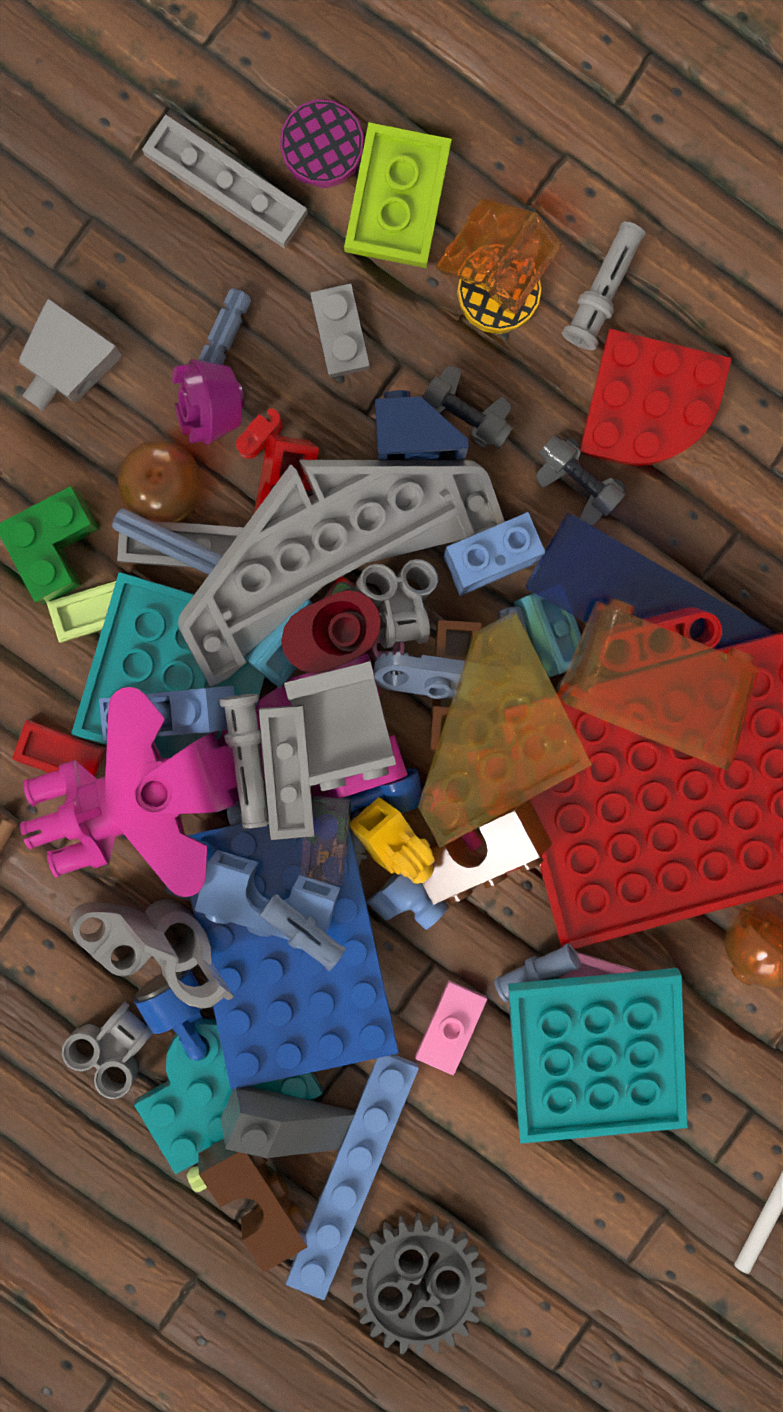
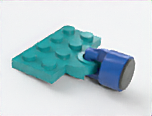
M191 969L175 972L177 979L183 984L192 987L200 986ZM162 973L138 990L134 1003L153 1034L163 1033L171 1029L176 1033L167 1051L166 1072L169 1081L136 1098L134 1106L176 1175L198 1163V1153L224 1139L221 1117L232 1090L230 1088L216 1019H205L201 1012L202 1008L187 1005L174 994ZM313 1072L250 1086L310 1101L322 1095V1087Z

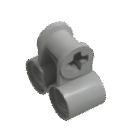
M414 559L406 563L397 576L389 567L383 564H373L364 569L351 591L361 592L369 597L378 608L381 619L378 638L382 647L391 648L394 643L415 640L418 644L428 641L430 625L423 602L433 592L438 583V575L435 568L427 561ZM406 579L416 581L421 590L411 588ZM366 583L376 585L382 595L371 593Z
M125 1001L102 1028L91 1024L82 1025L66 1039L62 1046L63 1061L69 1068L75 1071H86L94 1066L97 1069L94 1077L96 1090L100 1095L109 1099L121 1098L128 1093L139 1071L137 1061L133 1056L153 1034L149 1026L128 1010L130 1005ZM76 1040H88L93 1045L94 1055L84 1056L79 1053L75 1045ZM112 1066L121 1068L126 1074V1081L123 1083L112 1081L108 1077L107 1068Z

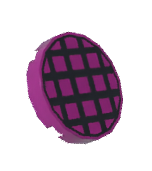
M316 99L301 104L289 114L281 129L280 149L286 168L297 180L305 184L317 185L319 188H329L344 183L356 172L362 158L364 136L359 121L348 108L335 101Z

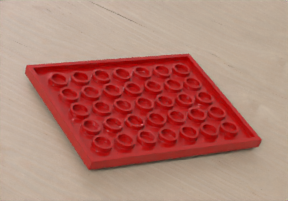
M783 632L542 696L540 699L498 708L522 801L530 800L553 843L542 855L544 861L539 866L561 948L569 943L574 949L783 893Z

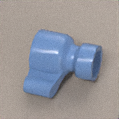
M395 873L367 901L385 921L404 911L411 910L415 913V920L425 930L434 925L449 907L444 901L433 905L423 884H415L401 873L399 875Z

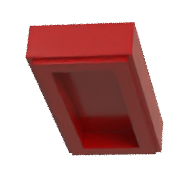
M26 720L12 760L48 773L59 770V765L76 760L91 775L97 778L107 748L32 720Z

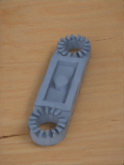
M392 651L388 652V656L383 653L381 657H377L374 665L376 684L387 690L427 695L435 699L463 700L478 705L509 706L542 698L541 679L537 674L534 675V672L530 671L526 674V670H522V673H519L518 670L512 672L506 671V667L427 655L417 658L408 656V653L401 655V652L398 651L396 655H393Z

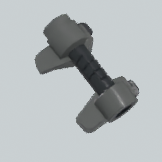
M449 366L443 371L440 378L435 376L422 398L441 415L449 411L472 426L470 438L481 447L493 445L500 449L513 429L505 421L511 410L510 403L501 397L481 413L455 396L461 375L460 369Z
M554 435L538 453L544 458L545 464L537 472L536 481L541 487H546L565 474L572 476L579 485L590 493L579 520L586 526L594 525L603 514L607 516L626 495L624 493L625 485L618 479L614 481L612 478H609L603 482L597 479L593 473L578 461L581 451L578 449L579 444L572 438L561 440L557 435Z

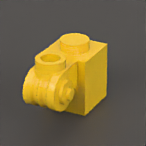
M380 797L349 823V828L369 856L391 874L395 872L399 875L401 873L415 884L423 883L432 876L434 868L431 864L435 860L430 844L424 838L419 839L400 811Z

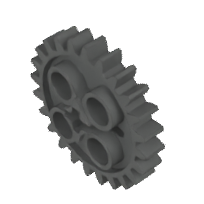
M416 1213L413 1225H408L405 1218L401 1215L399 1216V1228L395 1230L387 1222L383 1223L384 1237L381 1238L371 1232L369 1234V1242L373 1249L360 1246L359 1257L364 1262L353 1263V1273L358 1276L351 1279V1291L358 1293L353 1297V1307L364 1308L360 1312V1323L365 1324L373 1321L370 1326V1336L373 1338L384 1332V1347L386 1348L395 1340L400 1341V1354L406 1352L409 1344L415 1345L418 1356H422L424 1344H430L432 1350L437 1354L439 1353V1341L443 1339L451 1347H454V1332L457 1331L467 1337L469 1331L466 1320L478 1323L479 1315L474 1307H484L486 1304L484 1295L479 1292L487 1289V1281L485 1277L479 1276L485 1272V1267L482 1260H475L479 1255L478 1247L471 1245L465 1248L468 1242L467 1233L464 1231L454 1237V1224L451 1221L443 1229L438 1228L436 1215H433L428 1225H423L420 1213ZM409 1249L417 1250L422 1254L414 1262L404 1261L400 1257L404 1251ZM434 1252H437L439 1256L434 1259L427 1269L428 1260ZM444 1270H452L458 1274L455 1280L451 1282H442L437 1278L439 1273ZM426 1271V1285L419 1284ZM412 1283L418 1285L417 1288H416V1290H415V1292H414L413 1297H412ZM387 1286H394L401 1293L394 1298H387L380 1294V1291ZM411 1299L410 1308L404 1316H400L399 1313ZM423 1307H431L437 1311L431 1318H422L416 1314Z

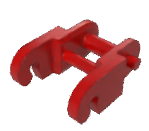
M270 408L267 411L271 422H268L265 417L258 415L238 437L236 448L243 458H255L266 448L268 434L279 435L281 433L283 424L279 413L275 409Z

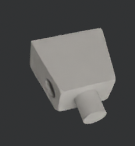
M48 299L19 359V363L35 375V378L22 397L42 411L45 410L57 391L76 403L119 361L122 354L115 345Z

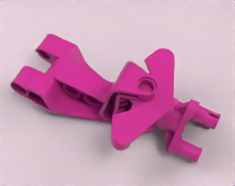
M367 653L329 671L320 673L309 672L291 678L286 682L370 662V658ZM285 684L281 688H276L257 702L258 729L261 730L260 708L292 706L291 701L288 700ZM376 684L378 695H380L379 686ZM127 687L116 691L110 699L108 709L105 776L96 779L76 760L59 765V770L23 780L24 792L32 807L66 795L65 803L58 807L57 812L20 823L22 835L36 830L42 831V833L24 839L26 846L31 850L37 846L67 837L69 840L78 839L81 841L57 850L47 851L48 864L56 878L62 874L90 865L93 868L109 864L115 837L125 835L170 891L182 897L193 896L205 884L208 845L185 834L181 814L219 812L237 805V801H240L232 747H228L224 738L228 734V730H222L218 741L216 739L217 731H214L193 742L173 757L162 758L154 741L165 721V717L140 689ZM395 735L389 736L396 765L388 767V775L370 780H364L362 773L345 777L347 785L326 791H321L320 784L311 786L312 798H343L407 776L408 774ZM259 743L265 795H267L262 743Z

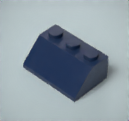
M395 390L385 392L382 399H375L378 460L465 459L469 449L468 438L421 396L411 397L410 391Z

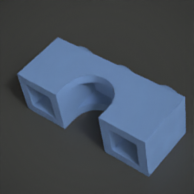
M217 850L207 862L206 880L199 892L195 911L206 914L205 916L209 920L216 923L227 924L233 922L246 926L247 930L255 935L263 937L274 935L287 939L289 942L290 939L264 918L259 917L260 912L270 900L263 897L255 886L254 877L258 862ZM299 875L291 890L290 897L284 901L304 917L312 916L317 920L315 925L328 934L341 888ZM287 919V921H288L291 925H293V926H294L295 928H297L299 931H301L302 933H304V932H303L302 930H300L296 925H294L291 921H289V920ZM304 933L309 939H311L314 943L318 945V943L315 940H313L310 936Z

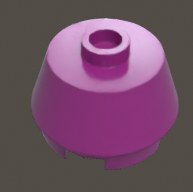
M191 359L188 364L174 367L172 383H180L181 386L178 390L179 403H174L182 434H190V443L203 441L204 444L208 445L241 425L244 394L240 383H237L235 375L229 366Z

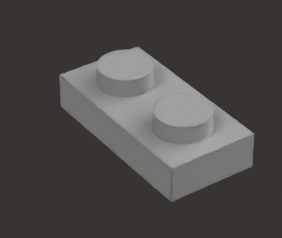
M346 284L310 292L329 378L370 369L352 285Z

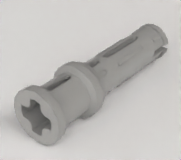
M626 221L620 224L619 231L603 260L590 290L584 291L577 301L579 308L571 324L565 326L561 333L570 343L586 350L596 349L599 343L596 337L605 319L611 318L614 312L612 300L628 270L642 238L646 234L638 225Z
M242 694L219 699L220 706L225 708L228 734L224 736L225 743L228 744V747H232L242 828H258L269 824L259 754V743H262L261 730L258 729L255 703L259 701L258 694Z

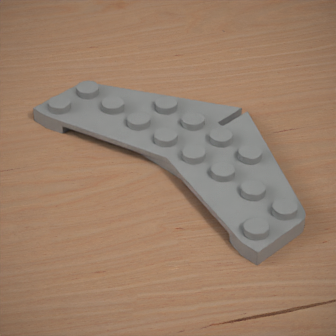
M299 460L314 494L308 497L297 470L290 465L179 616V629L209 686L213 687L231 677L246 663L244 656L283 623L307 599H310L329 582L365 563L466 539L504 523L505 521L488 473L479 464L471 460Z

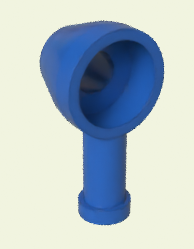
M415 768L406 769L408 775L403 778L343 797L344 801H350L349 814H353L356 812L355 810L370 805L378 797L383 800L385 799L400 813L417 808L421 804V781L418 770Z

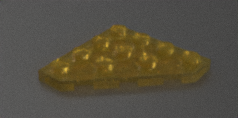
M514 612L474 632L418 804V808L440 848L592 765L518 615Z

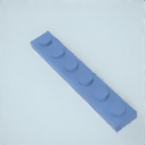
M397 1055L376 1058L354 1111V1117L309 1222V1228L306 1229L308 1248L296 1254L286 1278L287 1286L325 1300L419 1069L417 1063Z

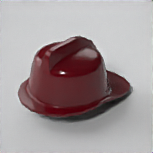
M346 590L335 593L302 608L290 617L283 629L281 639L283 652L289 662L301 671L320 673L334 669L362 656L373 647L379 637L381 627L379 610L373 601L361 592Z

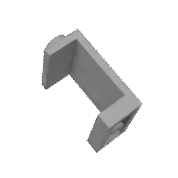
M371 662L284 683L291 705H304L310 773L308 780L310 786L320 784L321 791H326L347 785L345 777L362 773L364 780H370L389 774L388 767L396 765Z

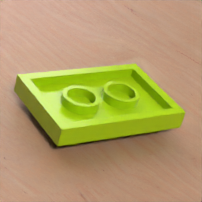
M368 123L344 252L427 268L452 139Z

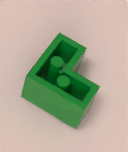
M70 486L1 522L0 538L34 602L47 605V602L56 600L82 586L63 549L100 529L82 494Z

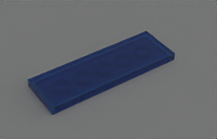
M566 513L547 546L546 553L539 560L524 587L600 631L688 607H696L709 612L720 620L722 636L715 647L707 651L659 663L660 665L776 634L771 629L570 513ZM702 618L695 620L691 624L690 636L692 639L699 637L704 631L705 624ZM657 629L650 634L648 639L650 650L656 649L662 644L664 640L662 629Z

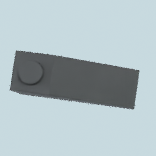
M250 1086L236 1087V1089L232 1090L221 1117L225 1149L264 1158L339 1150L354 1117V1113L350 1109Z

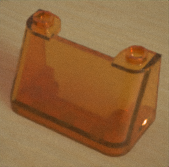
M611 598L608 605L596 601L556 697L565 704L729 771L736 755L759 671L758 667L751 665L754 656L732 647L725 654L633 616L636 607L620 600Z

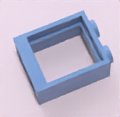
M527 512L447 546L443 560L460 597L535 565L546 552Z

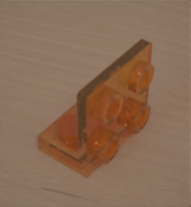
M482 199L470 212L467 221L453 242L446 248L445 254L437 264V268L443 274L482 286L504 311L516 315L563 244L538 213Z

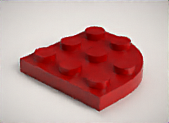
M609 329L606 334L579 447L581 455L618 464L643 466L664 462L684 452L703 436L713 422L722 400L732 358Z

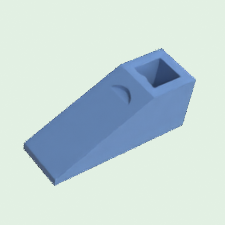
M234 686L146 694L165 717V721L157 736L228 730L225 708L220 706L219 699L235 696ZM111 698L99 699L103 741H107L108 709Z

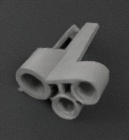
M173 899L158 900L148 906L145 912L123 905L88 902L77 906L71 913L70 928L77 943L111 973L118 976H131L153 956L161 966L162 973L174 994L187 1005L197 1008H209L218 1003L223 997L227 1000L234 997V994L211 961V946L206 932L189 908L180 901ZM95 917L102 920L101 926L96 932L85 934L80 931V925L87 918ZM172 924H186L187 930L183 939L176 944L170 945L164 935L165 931ZM121 945L132 947L131 954L125 960L116 961L111 959V953L116 947ZM199 964L209 981L202 986H188L177 979L175 972L189 970Z

